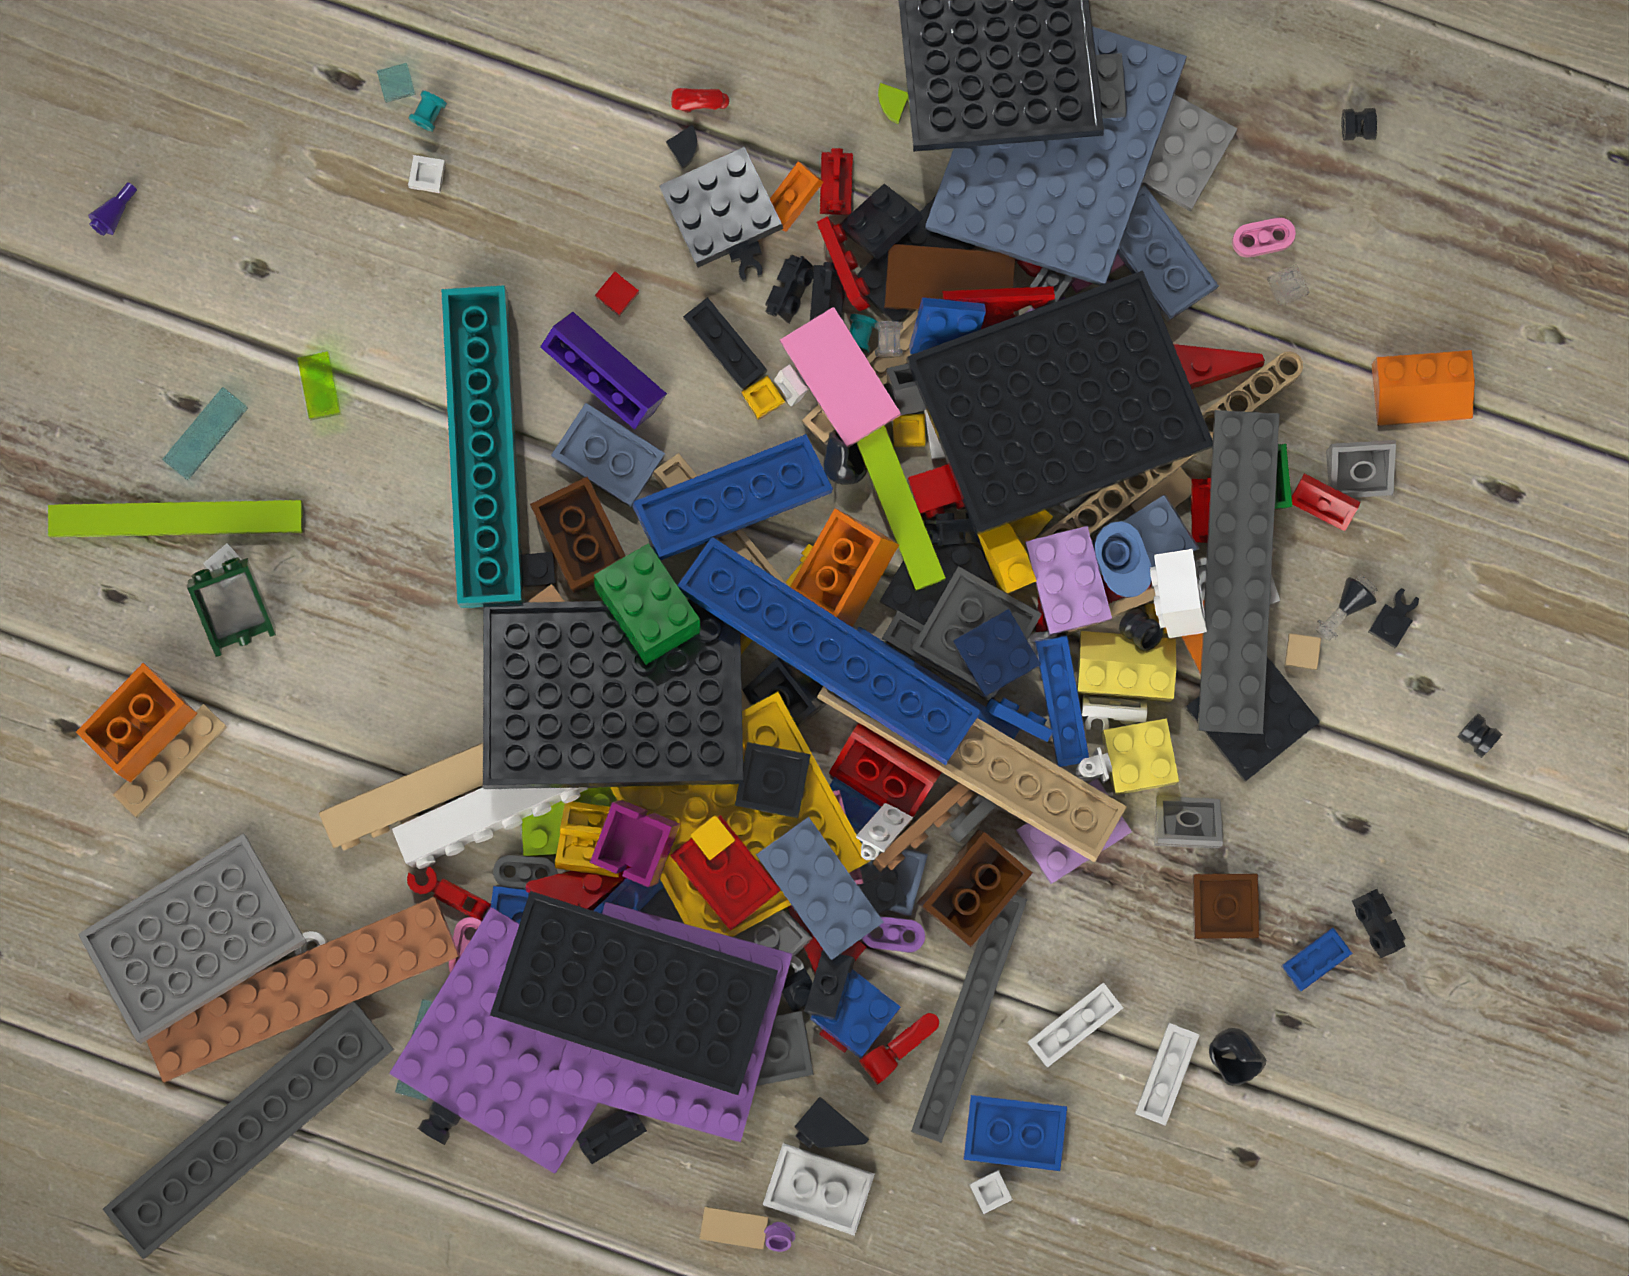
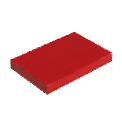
M719 815L717 818L735 839L732 844L709 861L695 841L690 838L670 856L731 931L781 890L723 817Z

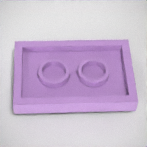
M1088 526L1025 542L1030 564L1037 580L1035 583L1049 635L1112 619Z
M1098 779L1089 783L1108 795ZM1122 816L1102 851L1132 832ZM1029 823L1016 830L1050 884L1089 860Z

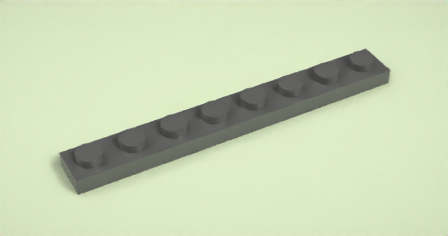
M1014 895L978 940L911 1130L913 1133L942 1143L1027 902L1026 898Z

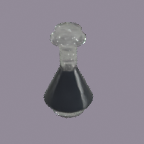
M1360 574L1355 579L1348 577L1344 585L1339 607L1326 622L1318 620V626L1315 630L1328 641L1332 638L1336 639L1338 635L1335 630L1348 615L1376 604L1374 595L1378 592V589Z

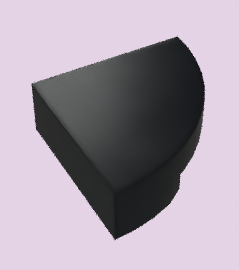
M693 125L666 141L667 146L682 169H685L692 162L697 150V135Z

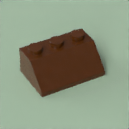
M977 830L918 900L917 904L959 939L972 947L1032 875V872L986 832Z

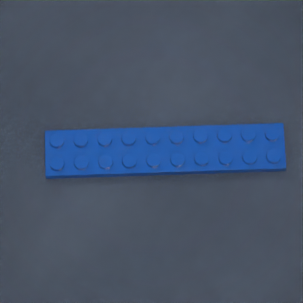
M713 537L677 585L684 596L944 765L948 763L981 712L967 701Z

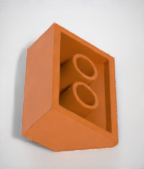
M1472 350L1376 357L1371 364L1377 426L1473 418L1475 378Z
M834 508L790 587L853 627L899 544L876 529Z

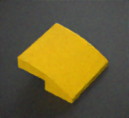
M574 801L565 803L555 858V868L619 877V873H613L590 863L609 813V806Z

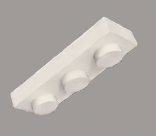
M1102 983L1027 1043L1048 1068L1122 1010L1123 1007L1108 987Z
M1168 1023L1136 1108V1115L1166 1126L1199 1034Z

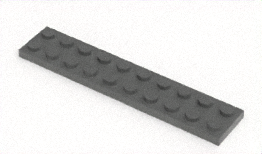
M1214 411L1204 619L1207 632H1204L1202 635L1198 731L1263 734L1280 413Z
M356 1002L347 1004L105 1206L103 1211L141 1258H147L395 1049Z

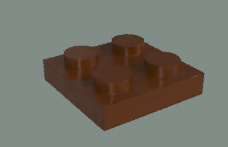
M1193 874L1194 939L1259 938L1258 874Z

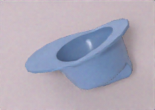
M1121 521L1112 522L1103 527L1096 538L1095 556L1104 580L1117 595L1128 598L1142 594L1151 584V563L1138 530L1131 524Z

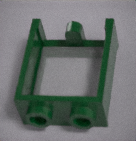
M239 557L229 559L221 564V568L213 571L202 569L192 574V579L188 580L187 589L215 657L222 655L223 647L239 642L240 646L248 645L252 642L253 636L268 631L270 637L276 635L275 623L270 615L248 558L240 560Z

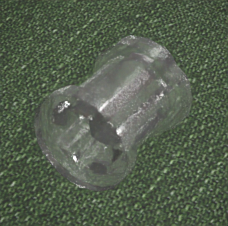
M897 321L875 323V329L878 330V349L875 350V356L884 358L903 356V350L900 349V330L903 329V323Z

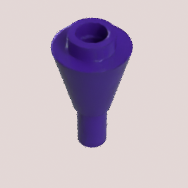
M127 182L116 197H112L88 214L91 220L89 225L100 235L104 236L106 233L113 235L126 208V203L137 191L136 187Z

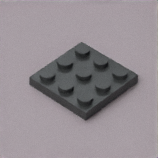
M958 566L912 646L911 651L980 690L955 647L953 640L1008 609L1024 636L1028 639L1042 613ZM998 690L990 694V696L994 698Z

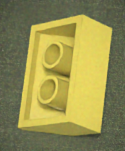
M1080 631L1076 682L1078 695L1171 702L1174 699L1176 678L1175 638L1162 637L1153 649L1143 651L1134 644L1133 639H1128L1123 634Z

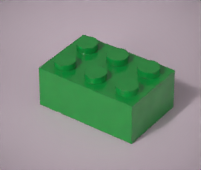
M649 543L594 574L596 591L645 664L652 662L700 633V618Z

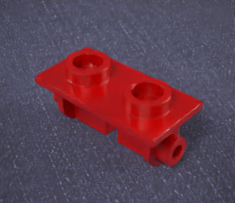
M832 148L831 152H822L821 180L823 184L820 187V214L849 215L851 213L853 153H843L841 148Z
M1211 478L1192 479L1191 535L1196 543H1207Z

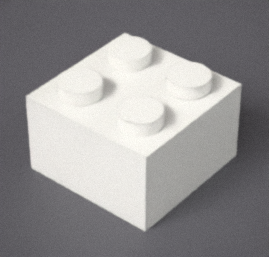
M1193 549L1154 555L1156 566L1150 567L1152 585L1155 589L1154 604L1160 628L1166 627L1169 638L1207 632L1200 576Z

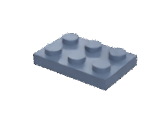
M585 403L551 456L584 478L588 476L591 483L632 508L633 501L637 500L653 476L654 470L658 468L666 454Z
M1166 495L1161 496L1122 521L1131 524L1138 530L1151 567L1156 566L1154 557L1156 554L1193 549V552L1200 549ZM1096 539L1092 541L1094 552Z

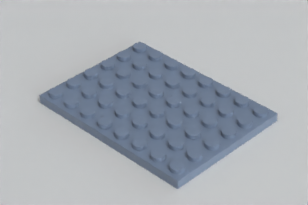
M1092 26L1095 55L1122 53L1126 117L1103 119V136L954 148L927 219L926 230L994 252H1000L1096 285L1107 284L1187 56Z

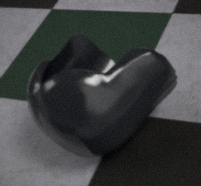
M836 430L830 432L823 461L827 477L841 485H851L860 482L865 477L867 468L857 443L847 447ZM848 459H849V461L852 463L853 466H850V465L847 464V463H848Z
M1228 1028L1221 1031L1209 1045V1057L1220 1071L1225 1083L1229 1086H1237L1251 1081L1262 1072L1267 1062L1265 1056L1260 1052L1250 1036L1240 1028ZM1231 1052L1236 1056L1235 1059L1222 1057Z

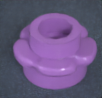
M775 1222L764 1230L766 1235L765 1244L773 1251H786L795 1240V1232L791 1231V1228L783 1222Z

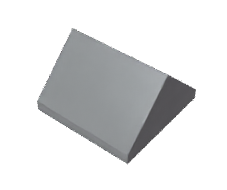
M1396 441L1331 444L1326 450L1328 485L1352 498L1393 495Z
M1156 796L1154 846L1219 849L1222 847L1223 834L1220 799Z

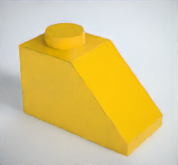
M1010 524L978 535L998 589L1010 593L1037 581L1027 553Z

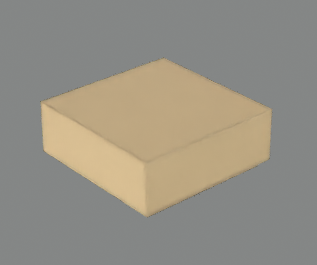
M1290 633L1288 635L1284 666L1317 670L1321 638Z

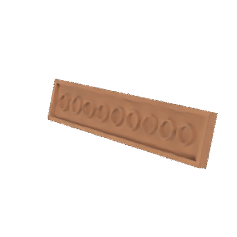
M433 897L259 971L147 1040V1044L163 1083L346 1006L349 1003L460 957V954L437 898Z

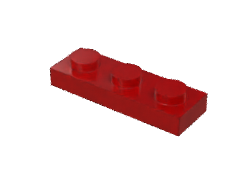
M828 216L817 221L816 223L850 303L858 312L870 307L866 298L870 291L865 280L862 277L858 278L855 269L859 265L852 251H847L843 242L847 241V236L840 224L835 225Z

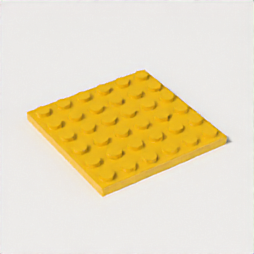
M778 692L742 711L743 761L747 742L811 754L798 818L735 806L739 784L610 787L617 801L624 800L648 810L647 815L655 813L680 823L660 880L684 924L733 937L791 905L783 892L780 891L730 931L670 856V854L691 838V833L714 815L717 817L721 815L769 876L770 874L756 854L808 817L848 873L871 861L865 860L861 856L862 844L860 840L856 838L854 829Z

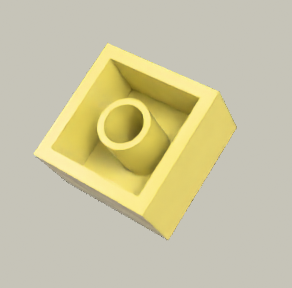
M1167 718L1106 729L1101 733L1104 751L1108 753L1112 765V772H1110L1109 777L1113 796L1175 785L1179 782Z

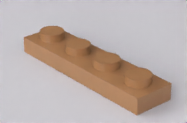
M958 783L899 836L884 853L882 852L878 855L872 864L880 872L886 867L892 871L905 859L902 852L910 845L914 849L921 845L929 837L925 832L933 824L939 828L952 816L949 810L956 803L962 807L975 793L965 785Z

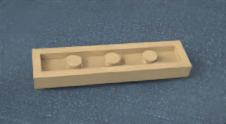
M205 704L196 711L198 714L131 783L126 781L113 794L136 818L227 728Z

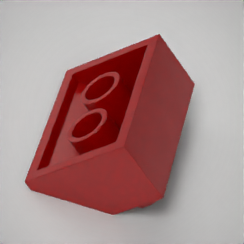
M858 723L831 767L829 774L878 806L882 807L887 803L914 818L942 772Z

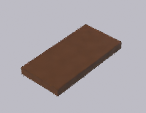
M894 244L888 250L884 308L919 311L922 297L942 299V291L1013 288L1015 258L1000 252Z

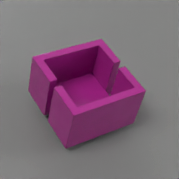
M624 800L612 802L590 863L616 874L624 871L623 877L644 886L651 887L659 882L680 823L655 813L647 815L648 810Z

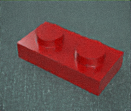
M1305 473L1291 496L1292 505L1343 531H1346L1361 503Z

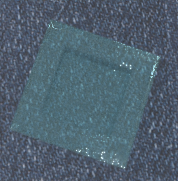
M407 63L377 71L386 103L416 95Z

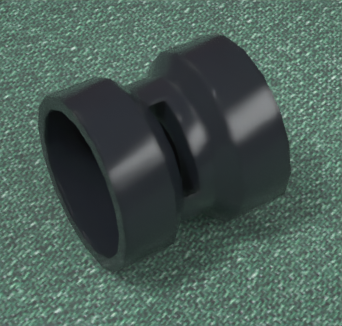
M1365 108L1362 112H1355L1353 109H1343L1341 117L1343 140H1354L1356 137H1363L1365 140H1375L1377 136L1376 109Z
M1139 607L1130 609L1123 616L1119 624L1120 632L1128 639H1133L1134 644L1143 651L1153 649L1160 642L1164 633V628H1160L1156 620L1149 619V615Z
M1478 713L1462 729L1457 737L1463 743L1472 745L1474 752L1482 758L1503 734L1496 728H1490L1486 724V719Z
M434 1101L429 1109V1119L422 1120L417 1129L445 1145L450 1137L449 1129L452 1126H456L462 1117Z

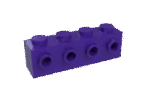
M571 312L555 324L540 346L633 429H636L651 417L667 395L663 389L574 312Z

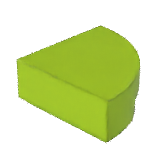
M880 83L878 89L879 104L888 119L899 125L908 101V93Z

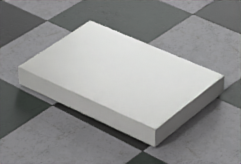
M783 1143L763 1205L855 1236L875 1173Z

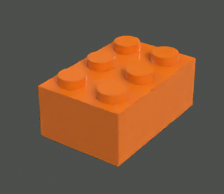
M142 663L76 733L118 775L131 783L198 713L154 670L145 663Z

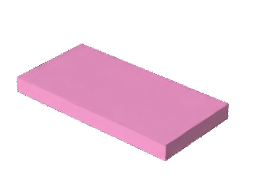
M834 307L780 339V343L847 447H850L901 415Z

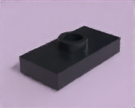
M822 950L804 1010L807 1014L837 1021L855 962L853 957L839 954L830 960L825 951Z

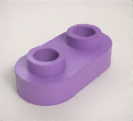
M880 916L884 923L878 927L882 928L883 936L875 939L871 936L870 932L862 938L864 943L871 948L910 953L921 948L925 941V932L923 927L916 921ZM907 930L915 934V939L911 943L903 940V933Z

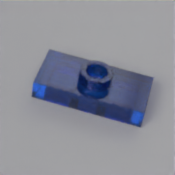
M834 777L829 785L832 791L840 790L846 817L851 826L858 831H861L881 808V806Z

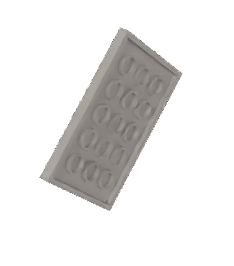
M244 833L78 934L132 1034L140 1044L307 943Z

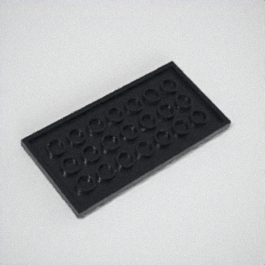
M530 891L490 1016L739 1095L778 970Z

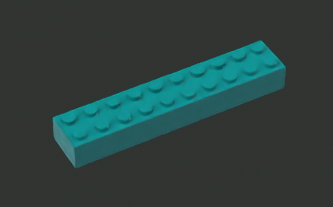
M505 285L441 289L457 604L460 608L483 607V603H524L508 292Z

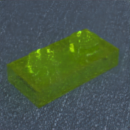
M326 351L297 357L310 421L341 415L330 353Z

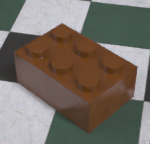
M588 476L530 504L573 594L594 585V574L626 556Z

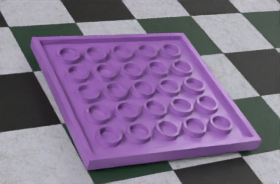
M605 902L602 914L778 970L777 977L739 1095L568 1040L553 1090L741 1142L793 953Z
M490 907L389 1074L555 1174L598 1102L553 1090L567 1040L490 1016L519 927V923Z

